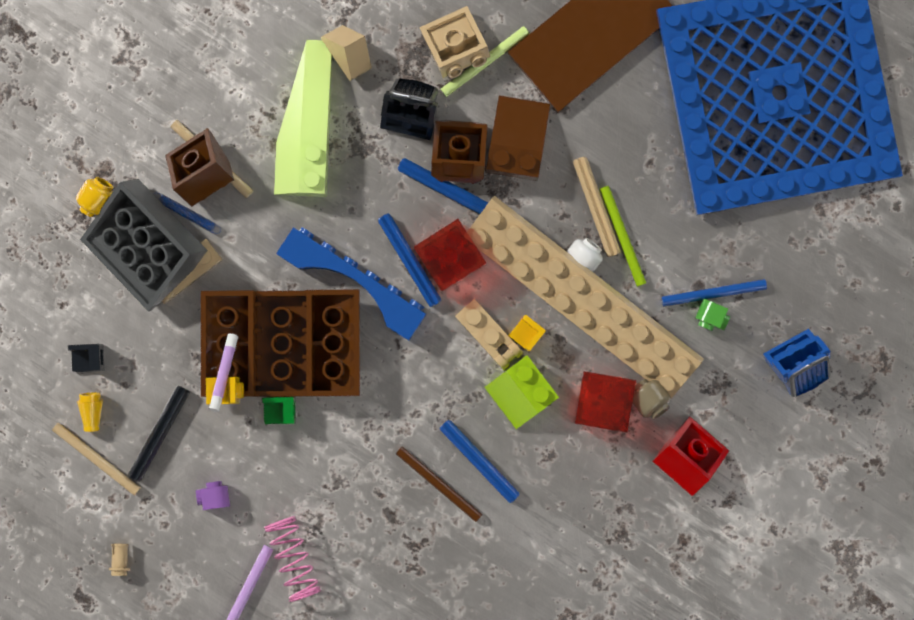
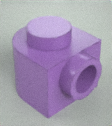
M222 481L206 483V488L196 490L198 506L202 505L203 510L230 507L228 485L222 486Z

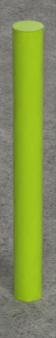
M608 185L600 188V193L636 286L646 284L645 277L610 187Z

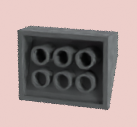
M139 179L122 181L117 185L101 208L100 213L95 217L80 239L148 312L152 311L195 269L208 251Z

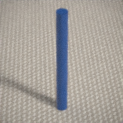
M763 279L662 296L661 300L663 307L701 301L703 299L707 300L767 290V283Z

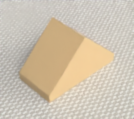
M342 25L321 37V40L349 81L372 68L364 35Z

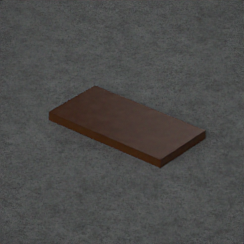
M570 0L512 48L508 55L553 109L559 113L658 31L660 27L656 10L673 5L668 0Z

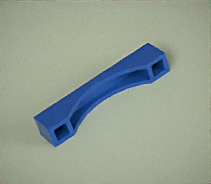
M301 227L300 230L292 228L276 254L299 270H330L356 281L374 298L383 314L386 326L406 340H411L426 317V314L422 312L425 308L413 299L407 302L400 297L402 292L390 284L387 288L378 283L381 278L371 271L367 270L364 274L357 269L359 264L348 256L341 259L334 254L337 249L325 241L321 245L312 240L315 235L305 228Z

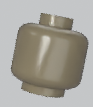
M644 379L633 387L635 392L631 397V401L643 417L656 419L670 408L668 404L671 397L658 380L648 382Z

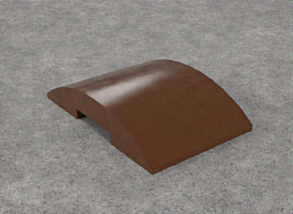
M360 289L201 291V397H206V378H217L228 334L238 336L228 377H239V381L244 384V397L360 396Z

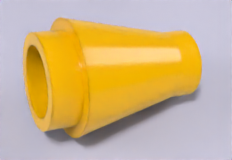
M88 392L79 394L77 404L84 431H99L103 399H101L100 393Z

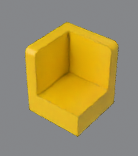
M525 314L508 336L529 352L546 330Z

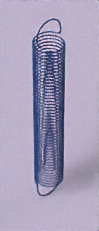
M164 194L163 198L160 197L164 200L162 202L168 209H172L175 213L189 219L191 222L194 221L207 231L212 230L213 226L202 215L198 216L196 212H191L190 209L187 211L180 203H175L173 199L166 198L167 196Z

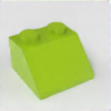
M528 355L484 387L515 429L559 398Z

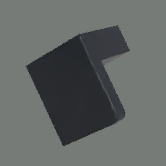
M103 344L68 345V351L72 353L73 372L105 371Z

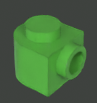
M703 299L695 319L699 320L698 326L709 331H713L714 327L725 330L730 316L726 315L728 308Z

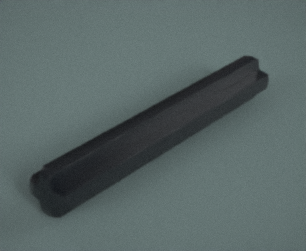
M182 386L175 388L128 473L131 479L140 482L190 394L186 388Z

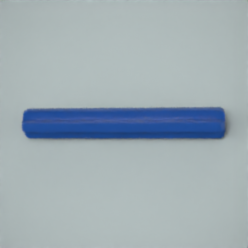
M403 158L398 165L399 172L478 214H481L488 204L485 200L449 181H438L431 176L429 170L406 158Z
M389 213L381 216L378 219L380 226L430 307L441 302L439 294Z
M447 420L440 427L442 433L509 503H512L519 497V492L451 420Z

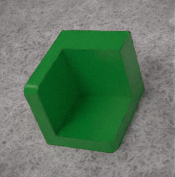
M296 397L262 398L265 424H296Z

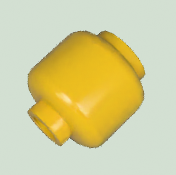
M101 177L87 179L76 196V201L80 205L79 210L89 217L98 215L113 193V185Z

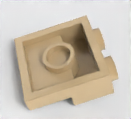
M467 6L420 27L442 78L447 76L449 78H456L462 74L463 69L471 65L473 67H480L490 57L488 46Z

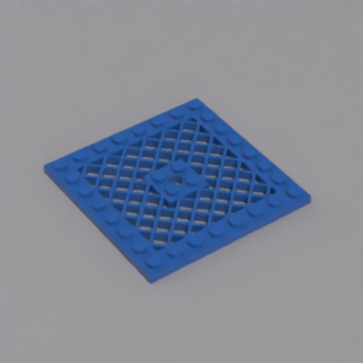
M703 0L656 10L696 216L903 176L868 0ZM835 4H839V5H840V9L837 8V7L834 6V5H835ZM823 7L818 16L808 10ZM827 9L839 16L833 26L821 19ZM798 11L793 20L783 15ZM802 14L814 21L808 31L796 24ZM773 16L767 25L758 20V18ZM776 19H779L788 26L782 36L770 28ZM842 20L845 34L837 30V27L842 22ZM747 21L742 30L731 24ZM751 23L763 30L757 41L745 33ZM817 24L829 31L823 42L811 34ZM722 25L716 35L706 29ZM725 28L738 35L732 45L719 38ZM791 29L804 36L798 46L786 39ZM696 30V32L690 39L689 31ZM700 32L712 40L706 50L694 43ZM766 33L778 41L772 51L760 44ZM832 35L844 42L838 52L827 45ZM741 38L752 45L747 55L734 48ZM807 39L819 47L813 56L801 49ZM715 43L727 50L721 61L709 53ZM781 44L793 51L788 61L775 54ZM847 46L850 60L842 55ZM756 48L768 56L762 66L750 59ZM692 49L702 55L696 65ZM822 50L834 57L828 67L816 60ZM730 53L742 60L736 71L724 63ZM797 54L808 61L803 71L801 62L791 64ZM705 58L717 65L711 76L698 68ZM771 59L782 65L766 68ZM838 60L849 67L843 77L832 70ZM745 64L755 69V71L748 73L749 80L739 74ZM812 65L824 72L818 82L806 75ZM720 68L732 76L726 86L714 79ZM852 72L854 75L855 85L847 81L848 77ZM697 74L706 80L701 90ZM827 75L839 82L833 93L821 85ZM735 79L748 86L742 96L729 89ZM805 82L814 87L808 96ZM710 83L722 91L716 101L704 94ZM780 86L786 91L784 100L774 98L772 93L774 87ZM842 86H845L854 93L848 103L837 96ZM750 90L754 105L745 100ZM817 90L829 97L823 108L811 100ZM725 94L737 101L731 112L719 104ZM857 97L861 112L852 106ZM702 100L712 106L706 116ZM832 101L844 108L838 118L826 111ZM741 104L752 111L746 122L734 115ZM810 107L819 113L813 123L802 117L811 114ZM715 109L727 116L721 127L709 120ZM848 111L859 118L854 128L842 122ZM755 116L758 124L767 123L762 132L750 126ZM822 116L834 123L828 133L816 126ZM793 118L787 128L777 122ZM730 120H733L742 127L736 138L724 130ZM797 120L808 127L802 138L790 131ZM862 123L866 137L857 132ZM771 125L783 132L777 143L765 136ZM707 126L717 132L711 142ZM838 126L849 133L843 144L832 137ZM746 130L758 137L751 148L740 141ZM812 131L824 138L818 148H815L806 141ZM720 134L732 142L726 152L714 146ZM786 136H789L798 143L792 153L780 146ZM853 137L864 143L858 154L847 147ZM761 140L773 148L767 158L755 151ZM827 142L839 148L833 159L821 152ZM736 145L747 152L741 163L729 156ZM802 146L814 153L807 164L796 157ZM868 149L870 156L862 157ZM712 151L722 157L716 167ZM776 151L788 158L782 169L770 161ZM843 152L853 158L837 162ZM751 156L763 163L757 173L744 166ZM817 157L828 163L812 166ZM725 160L737 167L731 178L719 171ZM792 161L802 167L801 169L786 171ZM766 166H768L776 172L774 174L760 176L766 168ZM740 171L751 177L734 181ZM717 177H719L726 183L718 184Z

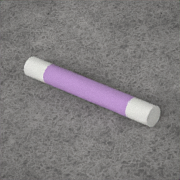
M228 334L209 406V410L213 412L220 411L238 336L235 334Z

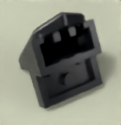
M396 79L390 91H386L384 94L380 128L431 140L438 107L436 102L438 89L418 80Z

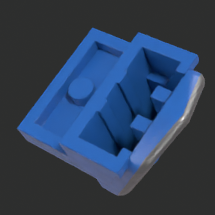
M809 329L763 353L765 361L783 384H785L787 391L792 397L809 392L830 378L829 359L831 351L818 335L815 336Z

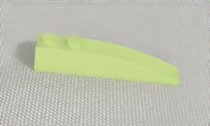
M306 40L276 142L274 195L327 197L332 54L322 40Z

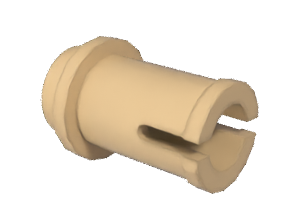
M112 543V565L109 567L111 576H127V571L130 570L127 567L129 544Z

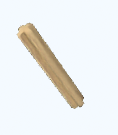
M586 157L574 160L573 164L606 255L608 257L618 255L620 248L588 159Z

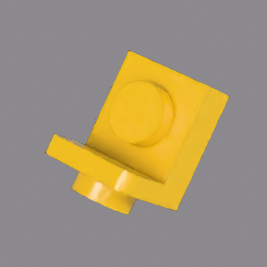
M228 377L221 404H240V399L244 397V384L239 381V377ZM206 378V404L211 402L217 378Z

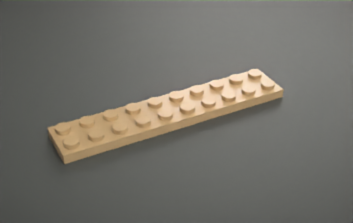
M496 196L489 201L464 235L467 241L648 382L658 380L671 398L704 360L699 354L595 273L578 263L573 256Z

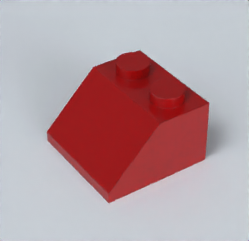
M689 416L666 442L652 462L693 496L710 481L729 453V450Z

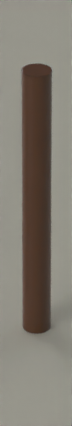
M403 446L397 451L396 455L472 520L477 522L483 515Z

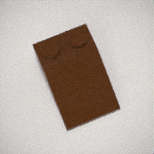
M499 95L486 173L538 181L550 104Z

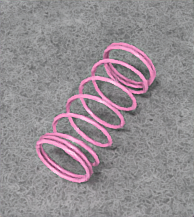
M296 516L264 526L266 532L296 527L270 542L269 545L273 546L300 541L274 557L275 559L306 554L279 570L280 573L310 568L306 572L285 582L284 586L315 581L305 589L291 595L288 598L289 602L309 597L321 591L320 586L313 587L318 583L317 579L293 582L313 570V566L307 565L287 569L305 559L309 554L308 552L281 556L302 544L304 539L297 538L276 542L299 528L298 525L284 526L297 520Z

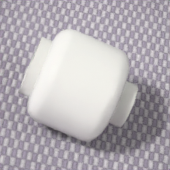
M588 238L575 240L566 251L578 263L587 267L592 272L602 262V255L600 254L602 249Z

